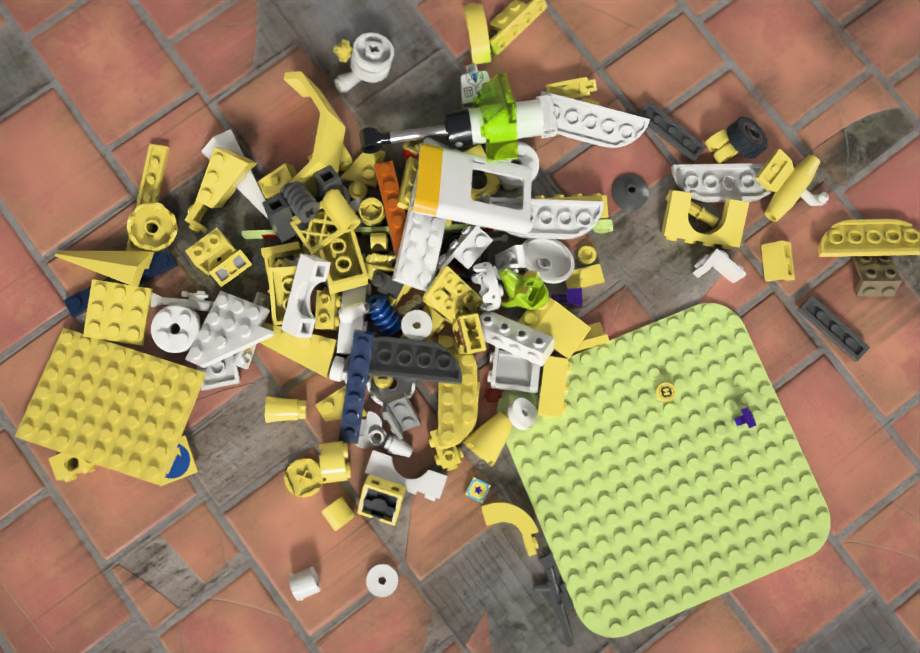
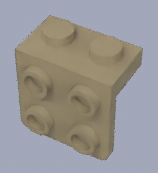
M853 256L854 264L860 276L854 291L856 297L895 296L902 280L891 256Z

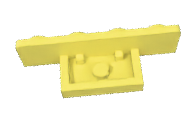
M513 0L490 22L492 28L499 31L489 40L495 54L498 55L547 8L545 0H531L528 4L519 0Z

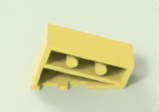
M214 147L196 201L212 209L223 207L236 191L237 186L247 177L246 175L256 166L257 162L225 147Z

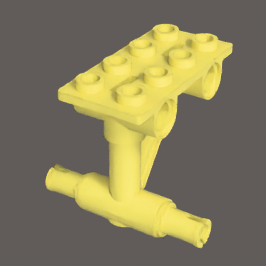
M446 265L443 266L437 277L434 276V281L423 296V302L439 311L451 325H454L458 317L477 313L480 316L483 311H480L479 306L485 303L471 287ZM404 284L397 300L388 296L387 300H389L391 306L395 308L401 297L408 294L412 287Z

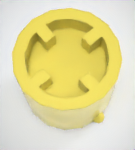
M340 497L321 512L334 531L340 529L356 516L343 497Z

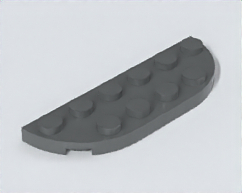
M393 337L374 338L369 375L462 385V373L459 363L445 347L430 341ZM351 353L345 361L344 373H348Z

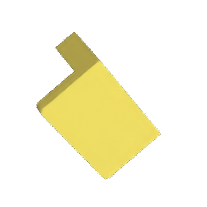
M782 240L763 244L761 249L765 281L795 280L791 243Z
M601 322L588 325L591 328L574 352L610 342L608 334L604 335Z

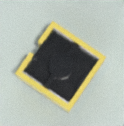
M369 474L363 487L357 513L370 518L373 516L380 518V521L395 526L406 486Z

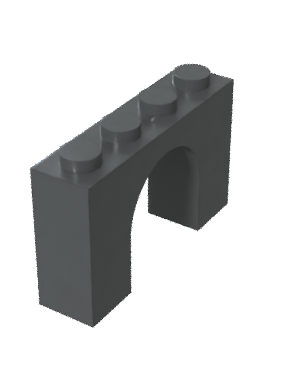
M331 165L313 174L317 184V193L314 198L318 203L323 201L324 194L331 189L339 190L346 199L341 178ZM280 193L262 202L271 227L282 243L297 235L290 224L295 213L290 210L289 205ZM322 208L318 211V213L324 212L325 210ZM301 222L297 227L299 230L304 231L309 227V222Z

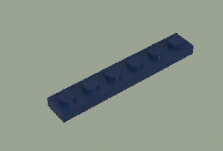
M168 247L153 255L149 269H144L139 285L178 266ZM110 277L102 280L107 282L126 284ZM91 286L64 300L72 317L75 318L87 312Z
M354 330L339 441L358 444L375 335L373 332Z

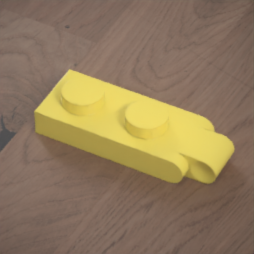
M587 77L545 85L546 92L571 99L588 97L590 92L597 91L595 79L588 80Z

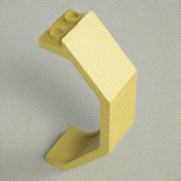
M302 71L285 72L284 80L302 97H311L320 111L313 157L289 182H302L308 189V192L315 197L317 184L313 174L328 165H331L338 174L346 127L321 90ZM264 186L262 193L271 198L280 193L283 186Z

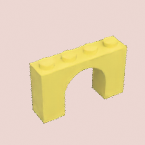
M670 189L661 234L666 236L667 240L677 241V238L685 239L684 242L696 244V241L703 242L704 246L709 247L719 244L722 245L721 248L733 250V247L740 248L749 202L726 198L722 218L718 226L709 232L701 233L696 232L688 221L692 193Z

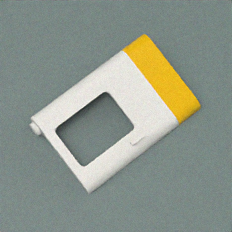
M424 143L419 144L416 190L411 203V212L526 235L527 232L531 231V167ZM472 170H480L522 180V210L472 200Z

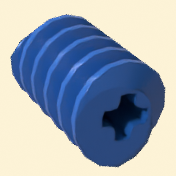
M384 294L373 295L366 301L369 306L368 314H371V319L375 320V325L379 326V331L383 332V337H389L400 329L402 320L398 318V314L394 312L395 309Z

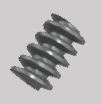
M297 181L285 184L281 188V196L302 223L313 220L320 209V205L311 193L308 192L304 184Z

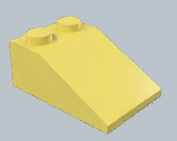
M297 265L268 267L273 325H282Z
M550 297L541 307L533 310L527 309L518 321L520 324L554 337L553 350L567 359L571 357L591 329Z

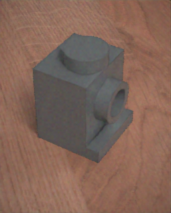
M378 269L371 283L378 287V292L389 295L397 300L404 284L392 280L393 275Z

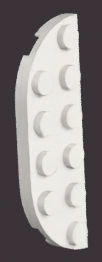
M541 91L540 96L549 95L552 97L559 130L558 134L567 138L606 148L623 147L638 139L650 119Z
M765 163L672 165L671 167L678 187L684 192L692 193L691 198L702 202H725L726 198L752 202L760 200L772 192L767 191L754 179Z
M489 197V204L522 210V198ZM531 199V231L527 232L526 235L512 232L507 233L521 238L574 239L586 234L596 225L603 212L604 202Z

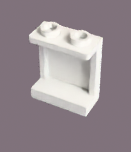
M495 347V352H491L490 364H493V369L488 372V382H491V388L538 393L540 365Z

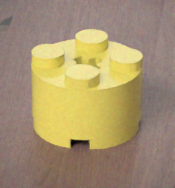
M343 441L319 444V450H321L319 460L323 484L346 481L347 478H351L350 462H346V458L349 455L348 444L343 443Z

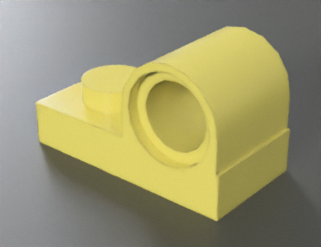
M284 163L257 183L261 192H263L264 186H284L297 175V172L292 164Z

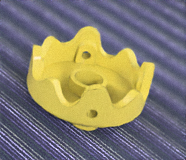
M155 202L139 205L128 217L127 232L129 238L134 245L142 250L161 251L170 246L176 237L178 230L176 218L161 203ZM154 223L157 225L158 231L150 233L147 231L146 226Z

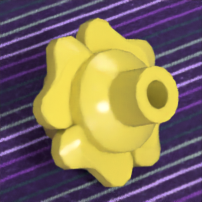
M342 40L338 46L334 47V53L337 54L340 62L346 63L351 58L353 48L348 40Z

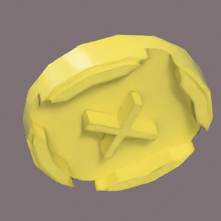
M297 459L286 470L284 477L286 487L296 496H313L323 485L320 465L313 459Z

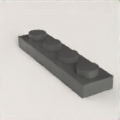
M648 101L637 114V116L650 119L648 127L693 163L705 150L706 146L651 102Z
M812 295L797 309L854 362L859 361L870 348Z

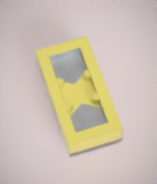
M240 249L209 273L220 287H223L250 267L252 263Z

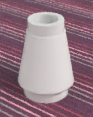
M353 71L337 75V78L334 79L340 93L348 92L361 81Z
M365 301L343 305L339 309V317L343 323L351 324L368 313L369 306Z
M388 435L383 449L387 450V453L409 458L413 446L399 439L396 435Z

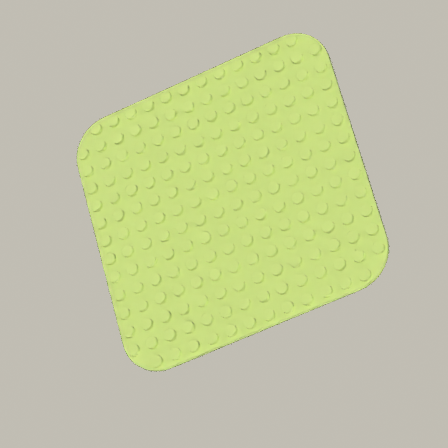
M702 303L612 339L607 344H600L571 356L568 359V364H571L570 375H566V383H569L568 394L564 395L563 401L567 404L566 413L562 414L561 418L537 415V420L533 427L520 430L513 426L506 440L551 553H553L563 582L566 584V589L572 599L575 611L587 628L601 636L616 638L629 635L805 559L816 553L824 545L829 535L831 525L829 509L747 329L735 312L720 304ZM542 368L539 375L538 393L504 390L498 401L497 413H504V411L508 413V406L512 401L518 398H525L532 403L537 414ZM664 382L671 383L676 389L675 397L668 402L660 401L655 394L657 386ZM749 406L757 423V426L749 428L747 423L737 426L734 418L743 415L741 409Z

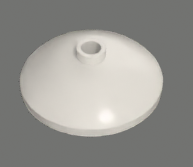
M528 238L522 244L526 266L524 269L527 272L529 270L539 271L541 273L539 277L543 282L560 283L567 280L572 274L574 258L569 249L556 239Z

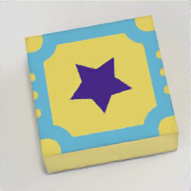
M473 477L465 495L483 503L491 485Z

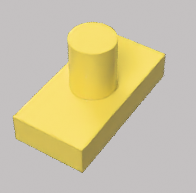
M600 264L573 270L570 277L565 280L566 289L586 288L604 283L605 280Z

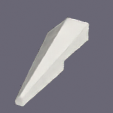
M231 129L213 137L202 150V153L209 160L214 147H225L244 156ZM250 170L244 181H241L237 186V189L268 219L262 204L266 199L259 188L252 170Z

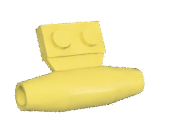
M776 149L754 178L767 191L775 192L764 213L769 220L777 222L795 205L816 173L820 164L817 157L807 155L800 163L793 167L792 160L781 149Z

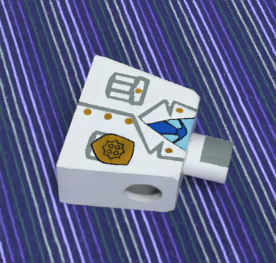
M476 64L467 65V74L461 76L462 108L470 109L496 104L497 94L487 71L478 72Z

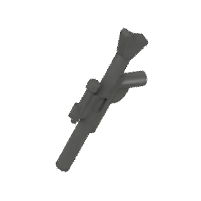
M550 552L546 556L538 558V561L545 568L548 581L543 584H533V592H542L544 599L551 601L556 620H560L567 647L575 644L565 609L567 608L570 612L572 611L571 607L574 605L572 599L568 597L565 583L560 584L562 592H559L552 567L553 553Z

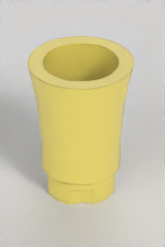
M266 396V423L298 420V418L306 419V400Z

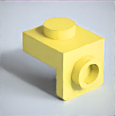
M197 201L189 207L185 221L193 231L199 233L201 230L206 233L207 229L199 223L207 208Z

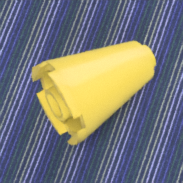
M506 411L504 413L498 412L464 438L462 443L466 444L472 452L481 459H484L492 467L514 425L511 423Z

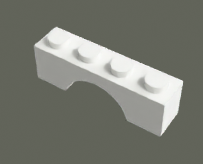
M300 254L281 327L283 331L296 338H311L316 319L310 309V296L318 283L326 282L331 262L316 255Z
M375 450L372 451L365 471L367 474L406 486V491L415 495L417 491L424 493V498L435 501L436 498L440 499L447 479L446 475L432 470H428L417 479L405 478L396 471L392 456Z

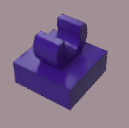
M749 406L741 409L743 415L734 418L737 426L747 423L749 428L757 426Z

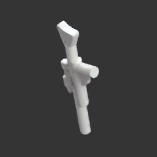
M182 291L181 296H188V299L161 297L155 293H152L151 307L153 308L161 305H182L191 310L210 311L215 302L204 301L205 298L209 297V295L205 294V291H197V293Z

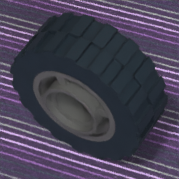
M741 116L727 128L728 139L732 146L746 158L753 159L767 149L768 140L761 127L752 119Z

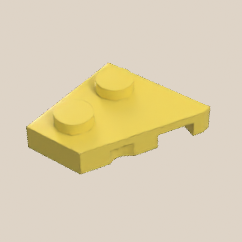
M379 150L373 154L362 153L343 173L341 179L351 183L362 181L367 187L377 188L378 182L374 164L384 162L385 151Z
M346 385L315 405L326 422L342 419ZM363 409L362 417H366L367 412Z

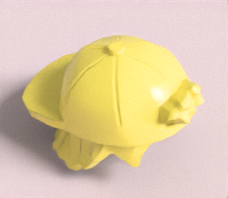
M372 253L365 257V254H362L370 282H372L378 269L386 273L395 270V268H392V264L396 260L395 255Z

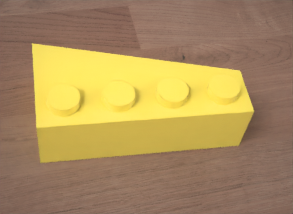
M264 322L262 327L271 330L275 334L259 343L329 379L332 363L337 353V340L314 334L311 335V338H296L283 331L281 326Z

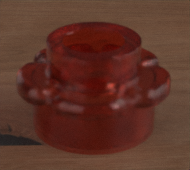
M490 388L485 389L483 398H486L487 402H498V398H502V395H500V389Z

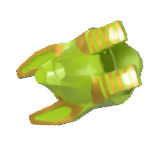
M502 268L498 271L504 285V290L507 295L501 296V306L508 308L519 306L533 310L541 307L548 301L549 293L544 282L539 277L541 274L539 271L529 270L524 275L517 274L508 268Z

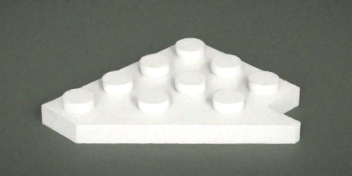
M220 291L185 360L205 368L274 336V332L262 327L270 310Z

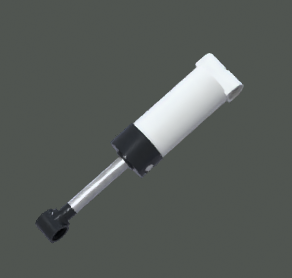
M543 95L536 96L535 100L470 109L445 111L444 125L380 133L376 128L368 127L362 129L359 132L361 151L365 154H373L378 152L382 145L421 140L427 137L446 136L450 149H459L477 144L535 136L549 138L557 135L559 130L552 97Z

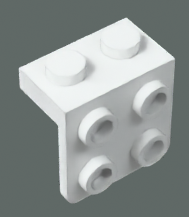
M718 249L700 258L694 265L696 269L692 273L699 278L713 267L732 283L737 282L746 275V272L743 271L744 268L740 264L731 261L726 252Z

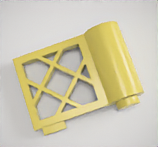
M331 189L324 194L323 201L319 203L320 209L323 208L326 212L324 220L313 218L309 222L308 231L299 230L297 225L301 221L296 215L292 217L293 221L290 224L311 255L343 233L354 230L361 222L339 190ZM314 222L323 224L321 233L311 232ZM327 224L335 225L338 229L331 235L325 234ZM310 236L320 237L319 243L314 247H311L309 244Z

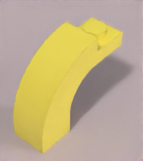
M469 3L467 6H462L468 31L472 63L491 62L489 35L483 5Z
M493 502L481 506L487 526L499 522L514 524L522 534L527 555L537 554L535 550L538 548L537 540L531 534L537 533L538 529L532 518L525 511L505 502Z

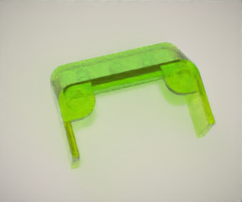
M499 72L477 92V96L473 97L474 108L480 107L483 126H480L481 138L485 137L487 162L518 158L516 104L507 72Z

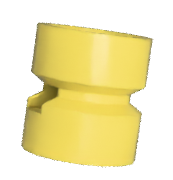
M726 129L717 132L705 142L709 151L714 152L713 157L718 164L726 162L738 153L728 139Z
M367 198L361 202L359 214L363 224L367 227H380L385 220L382 203L376 198Z

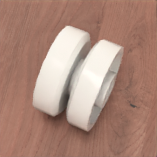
M378 33L360 35L354 42L350 59V67L353 73L359 79L366 82L375 83L385 79L390 72L394 57V48L391 42Z

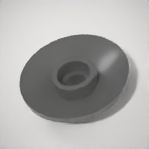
M626 174L614 182L611 193L614 202L624 210H637L646 203L649 189L641 177L634 174ZM628 188H633L635 192L630 193Z

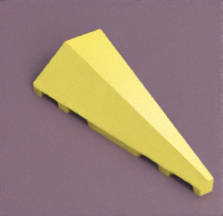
M58 251L55 256L123 283L138 287L144 269H149L154 252Z

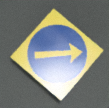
M186 435L181 436L162 486L198 472Z

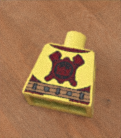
M478 313L458 317L452 326L458 354L485 351L486 346Z

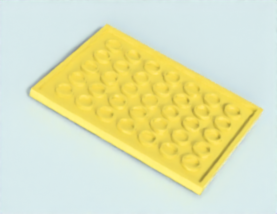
M63 328L14 437L162 486L206 373L101 339L83 337L82 333Z

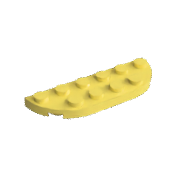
M896 219L845 220L834 224L826 231L820 240L818 253L819 257L920 255V232L914 229L912 224Z
M438 335V344L449 350L450 354L459 363L462 373V385L438 382V448L446 449L461 443L472 432L478 417V372L476 360L472 353L458 354L453 337Z

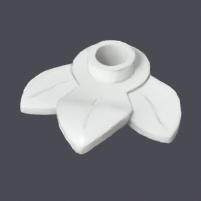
M368 411L366 419H362L359 442L355 444L363 449H368L372 445L381 446L387 441V432L382 428V419L373 411ZM379 433L381 435V439H377L375 434Z

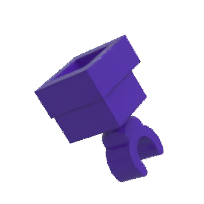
M582 288L566 289V295L551 294V298L558 303L567 302V307L582 308Z

